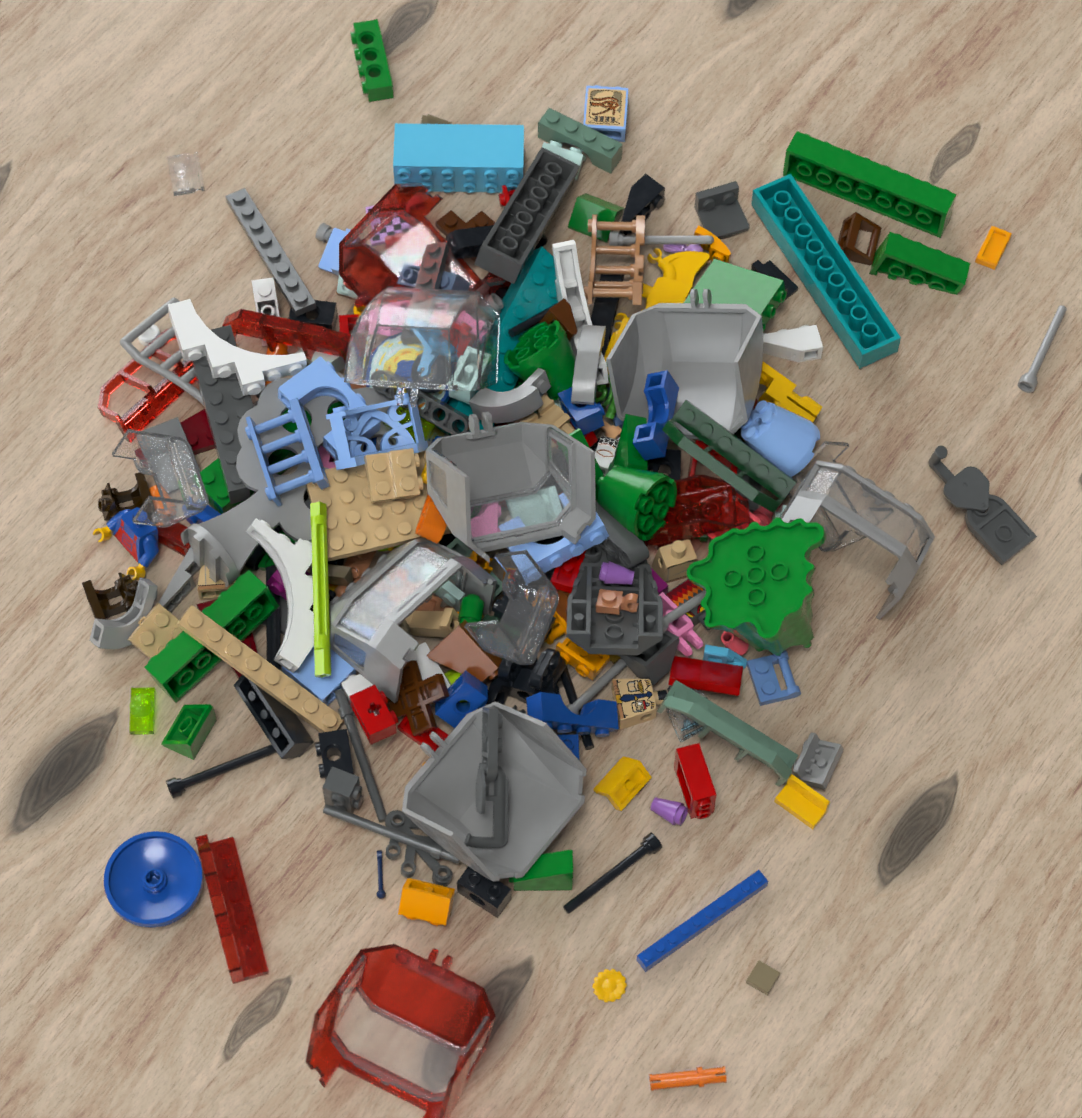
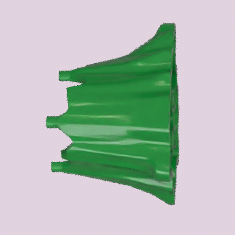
M776 517L767 526H761L758 522H752L745 529L733 528L712 539L709 543L707 557L690 564L686 572L692 584L706 590V595L701 601V606L706 611L705 626L709 629L730 632L754 647L756 651L769 650L776 656H780L783 651L791 646L803 645L804 648L811 647V640L814 638L811 628L813 617L811 603L815 593L812 586V576L816 568L814 564L810 563L812 550L820 547L826 540V531L822 525L816 522L806 523L802 518L785 523L781 518Z

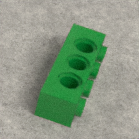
M378 19L353 23L354 32H350L352 45L356 44L357 47L354 49L355 60L360 61V65H357L359 77L364 78V81L361 82L363 94H367L369 102L394 98L392 79Z

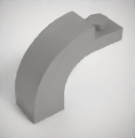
M538 368L522 385L513 390L496 392L482 387L469 400V404L473 414H476L480 420H482V413L489 411L493 423L511 422L524 418L543 405L541 397L551 385L546 371Z
M139 578L134 602L129 611L113 620L95 618L89 641L101 649H119L131 645L132 643L127 639L139 626L138 621L143 616L146 617L155 606L153 603L157 598L158 586L149 579Z

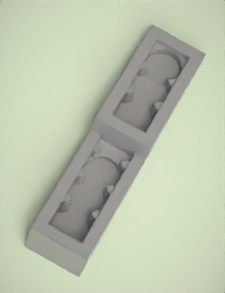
M192 547L189 548L159 601V604L170 613L195 587L193 576L200 570V567L194 561Z

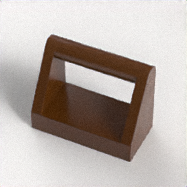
M855 212L843 220L837 243L849 261L872 265L882 228ZM859 230L872 233L866 254L855 248Z
M563 298L548 310L540 323L552 324L555 320L559 321L566 331L570 342L578 331L571 306Z

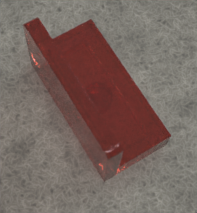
M166 517L161 525L154 521L153 523L158 529V543L185 557L191 546L189 542L186 545L183 544L181 533L188 527L170 517Z

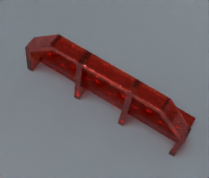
M240 309L226 316L222 325L223 327L231 325L235 339L237 334L266 340L269 350L272 352L275 351L278 343L302 348L308 360L312 359L315 351L344 357L348 369H353L364 342L362 336L245 309Z
M164 330V331H163L160 335H158L152 342H154L157 338H159V337H160L163 333H165L167 330ZM159 348L148 359L155 357L166 361L172 355ZM134 359L130 360L101 386L98 410L102 416L115 422L124 438L129 441L185 391L166 378L153 388L150 384L132 376L143 366ZM180 360L174 365L176 368L172 372L181 377L193 367V363L191 360L183 362ZM193 378L189 383L192 385L197 381V378ZM124 382L147 393L122 417L108 409L110 394Z
M207 834L195 837L232 983L235 984L269 974L234 837L209 843Z

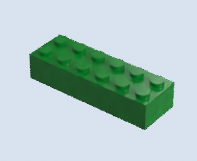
M248 570L245 574L240 575L229 589L223 591L214 603L204 608L202 613L242 642L279 605L268 587ZM182 631L175 639L170 640L158 655L153 656L144 668L157 685L177 703L222 659Z

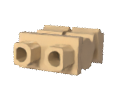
M547 392L541 397L543 405L536 410L537 413L533 412L519 420L507 422L508 424L519 422L551 424L567 434L575 431L570 424L571 417L564 413L559 406L555 405L554 400L548 397ZM555 439L556 447L560 448L561 444Z

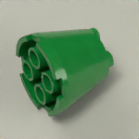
M555 320L552 324L542 322L532 327L518 338L520 342L517 343L512 351L511 349L507 350L504 356V363L523 381H526L538 368L546 371L551 385L547 390V395L550 399L555 401L559 398L558 393L572 387L576 357L567 334L559 321Z
M615 465L606 476L599 478L596 485L597 489H599L597 496L598 504L624 528L644 541L652 539L662 530L666 524L663 520L669 507H674L676 502V482L663 473Z

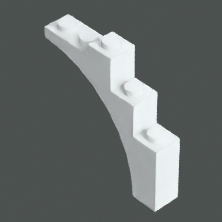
M574 240L552 244L556 272L557 300L559 302L565 298L570 304L578 331L571 340L576 357L583 325H592L584 294L576 243ZM602 352L597 374V385L609 383L607 363Z
M190 299L168 304L169 317L183 360L195 361L206 356L213 379L218 377L225 378L236 373L243 396L259 394L265 388V382H273L290 375L295 376L307 367L304 352L289 355H265L246 351L224 341L203 323Z
M256 518L246 533L255 539L272 558L281 575L287 597V628L282 645L274 660L294 673L314 646L313 611L310 610L313 604V579L311 575L307 576L305 574L312 563V543L299 538L293 544L286 535L278 534L271 529L272 527L266 521Z

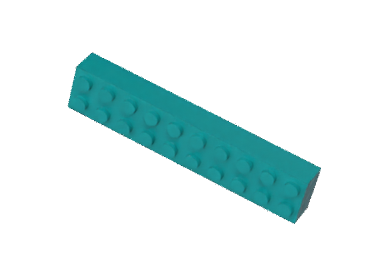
M788 174L754 189L751 201L752 207L859 369L898 352L901 340L900 335L793 176Z
M543 247L533 251L514 284L511 283L502 300L504 307L501 309V313L493 316L486 329L487 334L481 344L479 343L476 350L488 354V368L476 393L482 387L496 392L513 390L519 377L506 366L504 356L507 350L511 349L512 351L517 343L520 342L518 338L526 331L511 337L508 330L558 303L554 256ZM452 397L449 398L448 405L467 416L473 414L470 404ZM444 410L442 411L439 417L441 421L444 420L446 416ZM479 419V430L484 429L482 420ZM462 420L457 422V429L460 432L465 429V423ZM435 425V426H436L438 429H440L443 433H445V434L448 433L447 431H445V430H443L442 428H440V427H438L437 425Z

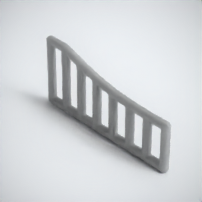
M171 298L120 340V345L136 362L178 385L203 404L200 390L189 383L196 377L194 367L181 377L169 370L183 358L180 349L161 365L148 359V357L175 336L173 326L141 352L131 343L169 312L168 304L180 302L177 298ZM258 401L253 404L254 407L257 406Z

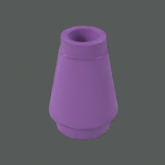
M608 561V563L602 562L599 573L600 581H604V584L632 585L634 571L611 561Z
M657 797L654 798L650 807L651 811L672 825H682L688 814V808L684 806V803Z

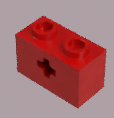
M375 684L349 696L350 706L370 745L397 733L396 724L399 723L397 716L393 710H388L386 695L383 691L379 692Z

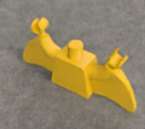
M655 248L654 253L658 257L654 258L649 253L647 259L652 264L658 263V267L663 272V277H658L653 287L643 283L642 297L646 298V306L647 303L654 305L659 303H683L690 294L691 289H693L696 274L709 261L710 255L704 252L684 251L662 258L661 250ZM618 313L614 320L622 321L623 318H630L624 313ZM616 322L614 328L619 330L622 322Z

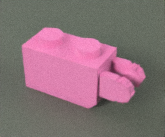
M663 592L659 594L663 601L664 617L676 609L677 606ZM686 614L670 623L667 631L679 637L680 641L677 649L685 657H688L693 652L686 641L696 649L704 645L702 639L693 631L694 625Z

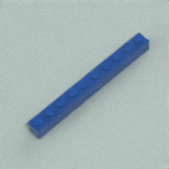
M760 870L756 871L637 955L636 961L647 972L766 888L768 880Z

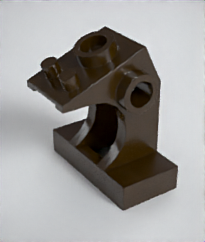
M144 471L135 473L137 484L127 491L118 492L116 488L110 487V483H107L105 489L101 490L102 496L98 500V509L103 513L104 521H109L120 511L125 509L133 510L136 507L144 509L152 522L157 521ZM131 500L133 501L134 505L120 507L119 505L120 503H124Z
M120 572L118 573L119 579L114 582L115 586L106 590H95L91 580L83 582L82 585L94 618L106 619L125 611L128 612L134 602L138 581L132 580L130 575L126 576ZM122 596L123 600L114 605L109 604L108 600Z

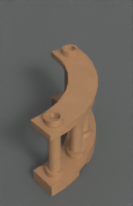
M592 215V219H588V232H592L590 275L588 286H584L585 298L588 299V304H593L594 297L628 298V300H633V305H642L644 255H640V246L645 244V215H636V220H632V222L598 221V215ZM597 230L632 231V233H636V243L631 244V246H597ZM597 254L631 255V257H635V264H630V266H596ZM596 274L630 275V277H634V280L629 282L595 281Z

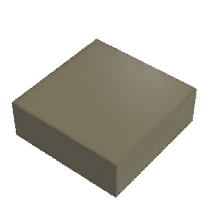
M759 960L746 983L768 996L780 976V972Z

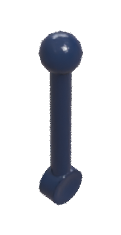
M377 850L378 891L376 896L379 899H384L386 892L383 890L382 850Z

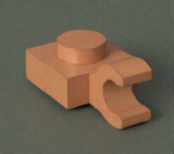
M600 589L596 603V612L619 615L620 610L637 612L638 594L629 593L623 597V591Z

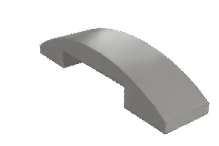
M583 325L574 367L572 404L594 405L597 374L601 349L604 345L606 326Z

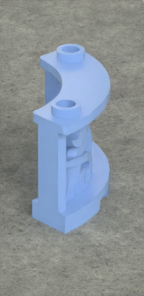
M407 392L394 395L395 400L349 410H347L346 406L333 408V413L327 414L326 420L330 419L338 460L335 461L336 470L364 465L365 455L413 448L414 453L426 451L428 442L425 441L416 401L418 400L417 395L409 397ZM402 405H408L411 421L405 424H400L398 421L404 419L406 413L402 415L396 413V409ZM389 406L387 414L382 411L376 410L378 408ZM364 412V413L358 418V420H357L356 417L353 415V414H355V413ZM371 417L386 423L392 428L381 438L380 450L378 451L371 440L359 436L363 426ZM343 418L349 420L350 424L348 427L344 426ZM413 426L416 443L405 428ZM345 430L352 431L351 435L346 436ZM397 433L399 436L392 437L396 439V444L390 445L388 442L389 437ZM357 441L366 444L367 448L364 452L360 449L362 444H357Z

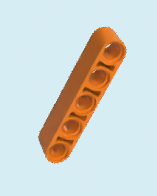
M427 494L415 534L437 544L441 540L447 524L433 500Z

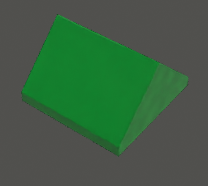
M587 193L582 194L576 199L568 228L592 237V232H588V219H592V215H598V221L619 222L625 208ZM597 230V239L608 243L610 232L614 230Z
M210 704L183 705L161 745L194 760L217 721L213 706Z

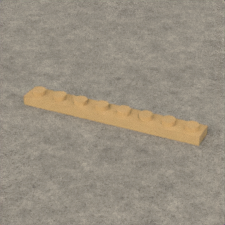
M193 605L189 606L176 624L177 627L319 732L335 731L343 720L337 712Z

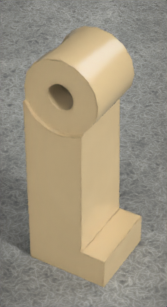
M445 608L444 611H414L405 619L410 627V634L415 636L445 638L460 623L458 622L459 614L454 608ZM450 623H454L453 629L450 627Z

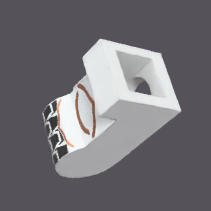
M606 436L600 438L595 451L596 461L600 468L605 470L603 472L604 476L613 468L619 440Z

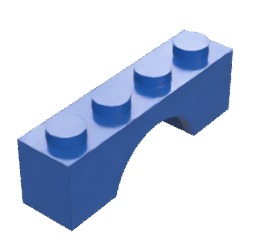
M668 370L647 374L644 393L649 409L647 424L636 426L633 438V445L644 460L665 457L669 436L662 429L673 418L679 386Z
M540 692L526 698L527 715L547 723L551 729H557L559 733L576 731L578 735L593 733L596 737H607L610 735V732L619 729L617 701L594 700L584 704L580 715H577L566 707L560 694Z

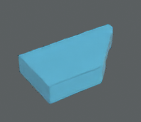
M705 644L703 660L743 666V669H746L747 659L729 648Z

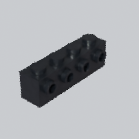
M244 675L237 680L233 686L280 758L301 757L314 741L297 715Z

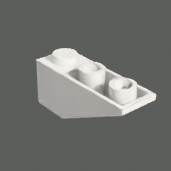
M274 278L252 280L262 346H268L272 341L284 343Z
M804 325L796 329H782L773 333H763V354L799 363L821 359L823 345L817 325Z

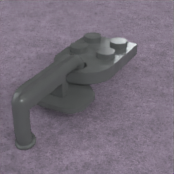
M942 445L936 447L928 464L945 483L943 488L945 497L954 507L966 509L965 522L967 527L1001 565L1035 540L1037 536L1002 498L989 494L990 482L978 468L966 467L954 476L941 461L948 454L947 448Z
M482 707V763H479L476 780V811L484 814L486 801H493V837H476L468 833L464 844L474 848H501L506 845L508 840V779L503 769L498 766V753H502V738H498V728H502L503 716L502 713H499V709L493 707ZM485 782H494V795H489V786H486Z

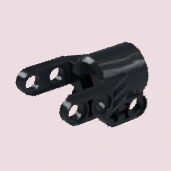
M514 639L500 663L498 677L492 681L488 688V701L485 706L495 701L504 704L508 695L516 697L527 704V697L540 692L559 694L557 683L566 667L565 661L560 657V652L548 648L537 659L530 652L532 646H529L527 641Z

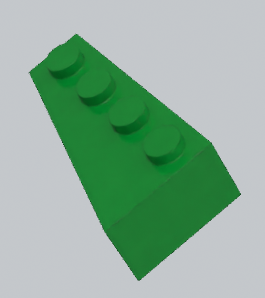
M889 232L875 253L869 274L876 276L878 272L887 274V278L892 280L900 277L908 279L909 284L918 285L925 283L928 284L930 289L957 295L966 283L971 263L943 253L941 250L925 246L920 242L905 238L900 234Z

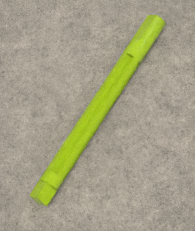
M319 501L310 504L315 677L323 678L331 676L327 504Z

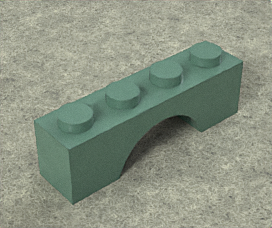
M548 108L538 122V138L548 143L552 140L558 143L572 144L581 149L594 166L610 174L622 159V143L551 108Z

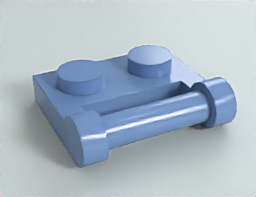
M786 650L780 656L773 654L747 661L746 665L760 706L796 698L801 695L799 686L795 684L788 663L789 655ZM775 664L780 665L787 686L786 690L781 691L773 667Z

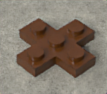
M450 210L435 222L436 228L445 236L458 229L495 224L483 211H480L468 222H464ZM449 249L446 264L450 266L457 260L451 249ZM477 257L471 259L475 262Z
M411 660L403 668L398 701L394 703L386 697L388 700L386 706L389 711L393 710L397 719L407 716L413 736H419L437 728L430 705L449 697L443 674H436L422 680L417 661Z

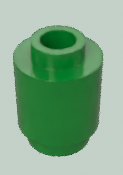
M469 594L461 599L458 616L459 625L464 620L474 630H477L478 626L481 625L485 602L480 596Z

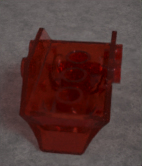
M702 474L674 480L677 486L674 507H669L663 520L666 522L665 526L659 528L650 540L645 541V545L648 548L654 547V549L658 550L660 547L673 544L677 540L689 539L692 541L695 537L733 529L750 522L749 501L738 494L723 479Z

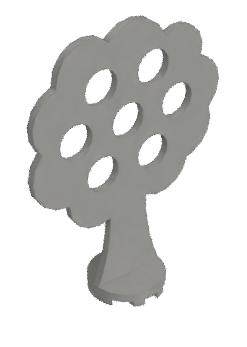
M336 372L340 378L344 377L341 373ZM291 378L277 379L267 384L260 393L257 406L248 410L242 416L238 425L237 434L241 450L237 455L236 471L242 483L256 493L229 511L200 524L193 523L181 533L183 544L186 545L189 542L193 549L195 563L200 568L205 564L209 569L210 579L215 583L221 579L225 582V588L239 577L244 565L259 545L255 539L246 533L256 518L266 521L273 530L280 525L284 533L295 541L301 538L311 542L310 509L304 503V494L307 491L306 485L280 494L282 506L278 507L273 500L269 501L265 492V488L268 486L253 440H249L245 431V427L248 426L246 417L250 416L255 424L258 425L281 416L288 409L278 398V388ZM374 388L352 389L355 394L359 393L364 398L366 405L392 400ZM331 396L316 397L303 406L312 419L310 428L317 449L323 445V437L332 431L330 419L326 420V415L330 406L339 400ZM389 406L378 408L376 410L382 411L387 414ZM398 407V408L396 409V413H397L398 415H401V414H400L399 407ZM381 421L380 431L369 438V440L375 437H383L392 428ZM398 421L400 424L407 423L405 421ZM281 425L259 435L262 444L265 445L293 433L287 431ZM413 426L405 428L416 443ZM423 432L425 441L428 442V447H429V446H430V445H429V440H428L427 436L425 435V433ZM394 433L388 439L392 445L396 444V439L392 437L399 436L397 433ZM296 442L280 449L291 450L298 455L302 453L301 451L304 450L303 443ZM363 443L360 447L362 452H364L363 448L365 443ZM273 452L266 454L267 459ZM303 462L290 475L273 474L276 486L308 474L311 467L309 463Z

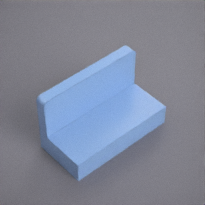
M334 228L318 267L339 275L348 264L357 242L358 235L356 232L346 228V231Z

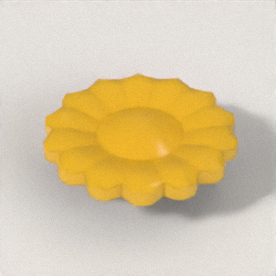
M605 969L594 978L595 983L592 985L594 994L597 995L599 1000L614 1002L625 993V988L627 987L626 978L622 976L620 971Z

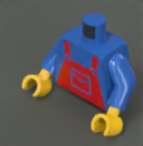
M138 507L133 510L125 509L114 515L106 523V527L95 529L93 535L101 533L102 538L98 542L109 540L112 535L111 531H114L113 535L139 563L138 566L129 567L127 575H135L132 580H139V578L145 577L144 568L149 567L159 552L158 529L148 518L147 512L144 509Z

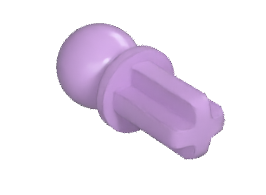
M664 244L663 250L670 253L684 251L703 252V248L699 244H690L689 246H686V244Z

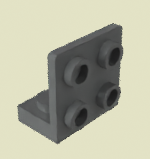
M736 181L696 192L694 208L703 228L713 233L719 239L747 231L750 228L738 202L739 186Z

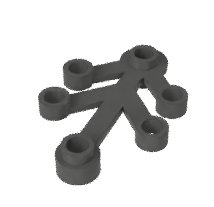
M394 810L387 814L385 818L386 827L431 844L435 843L429 836L415 835L411 829H421L402 811ZM400 819L402 822L395 823L393 820ZM390 839L389 845L386 847V856L390 860H396L400 856L401 848L396 840ZM406 845L405 860L401 865L402 876L406 878L414 876L416 870L414 864L416 851L433 871L432 881L434 884L445 887L450 884L452 871L449 867L440 865L434 857L430 856V853ZM395 849L397 853L391 854L389 850ZM411 867L412 871L406 872L404 868ZM445 872L447 875L442 877L438 873Z

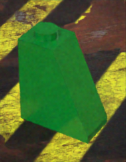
M573 850L541 854L523 877H509V883H514V891L572 890Z

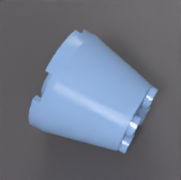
M765 400L760 401L756 405L748 421L741 426V436L746 444L790 477L799 473L815 455L812 450L816 441L820 440V431L810 420Z

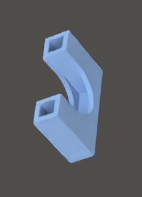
M321 356L278 388V398L289 410L291 409L289 400L298 398L304 406L310 400L319 396L334 397L341 401L347 407V410L367 406L364 398L359 393L355 394L349 382L344 377L340 378L334 366L329 361L326 362ZM364 412L355 413V414H353V415H354V416L356 417V419L358 420V418H359ZM371 417L363 426L359 436L371 438L380 431L381 421ZM346 418L343 421L344 426L348 427L350 424L349 420ZM345 430L346 436H350L352 431ZM330 431L323 437V447L335 460H338L333 432ZM357 441V444H363V443H364V442H361V441Z
M566 493L560 496L564 508H566L571 500ZM596 512V519L590 526L587 525L580 534L581 538L576 544H573L564 537L553 544L544 545L529 542L507 547L524 578L529 582L539 578L545 572L561 566L565 561L574 556L581 555L592 546L602 543L609 535ZM518 519L498 530V532L503 534L524 528Z

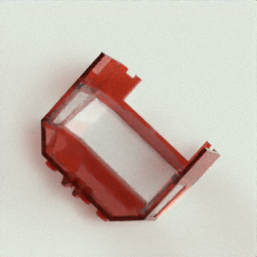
M422 183L394 184L339 242V275L343 279V284L349 290H353L358 296L354 305L357 308L362 306L368 307L363 313L365 318H370L369 312L411 299L414 290L397 284L404 263L421 266L426 244L447 242L426 218L443 198L437 194L433 197L427 193L428 188ZM449 249L444 271L458 274L468 281L470 286L464 297H458L455 302L450 301V307L446 311L454 315L455 319L460 311L470 315L486 295L495 293L507 280L490 272L481 280L464 259H456L451 249Z
M396 944L361 949L315 1013L305 1062L311 1070H317L321 1076L319 1082L324 1088L339 1067L426 1111L423 1118H449L487 1049L496 1015L485 989L475 982L469 981L450 971L453 960L452 956L447 955L442 961V966L435 964L439 950L435 948L431 950L428 959L422 958Z

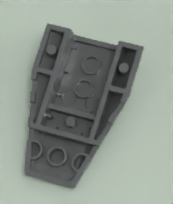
M599 544L594 545L585 552L584 561L580 565L577 579L575 578L572 592L567 600L566 637L589 654L639 655L663 640V601L658 594V587L653 579L650 564H648L646 559L630 569L634 571L632 585L604 584V581L599 580L602 562L608 563V561H611L620 566L622 565ZM599 590L623 591V597L629 593L638 594L637 612L620 610L619 615L597 613L596 603Z

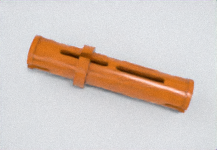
M725 1066L709 1069L697 1067V1070L649 1074L650 1082L660 1081L650 1083L651 1091L674 1087L693 1085L704 1087V1084L727 1083L726 1075L716 1076L726 1073Z

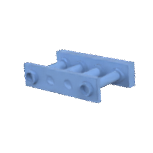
M298 398L289 400L291 409L288 410V413L256 425L250 416L246 417L248 426L245 427V431L249 440H253L268 486L265 488L266 495L269 501L273 500L278 507L282 506L280 494L312 482L313 484L317 483L321 490L330 487L304 407ZM291 421L292 423L296 422L298 429L295 430V433L268 444H262L259 434ZM296 442L303 443L304 450L301 451L302 453L269 465L266 454ZM303 462L310 464L311 470L308 471V474L276 486L273 474Z

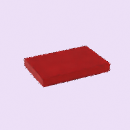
M674 656L668 685H673L674 681L677 680L691 689L738 696L743 666Z

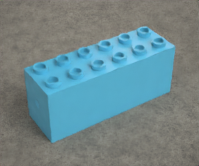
M395 123L393 156L395 191L495 193L502 192V185H506L507 191L516 190L524 177V125Z

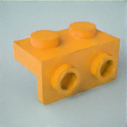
M568 638L562 643L558 642L556 644V650L560 652V657L565 661L566 665H571L580 676L588 677L592 681L610 661L609 655L589 654Z

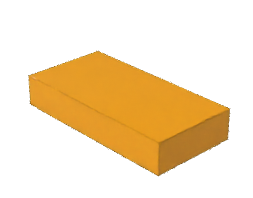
M991 226L975 263L995 270L1012 233Z

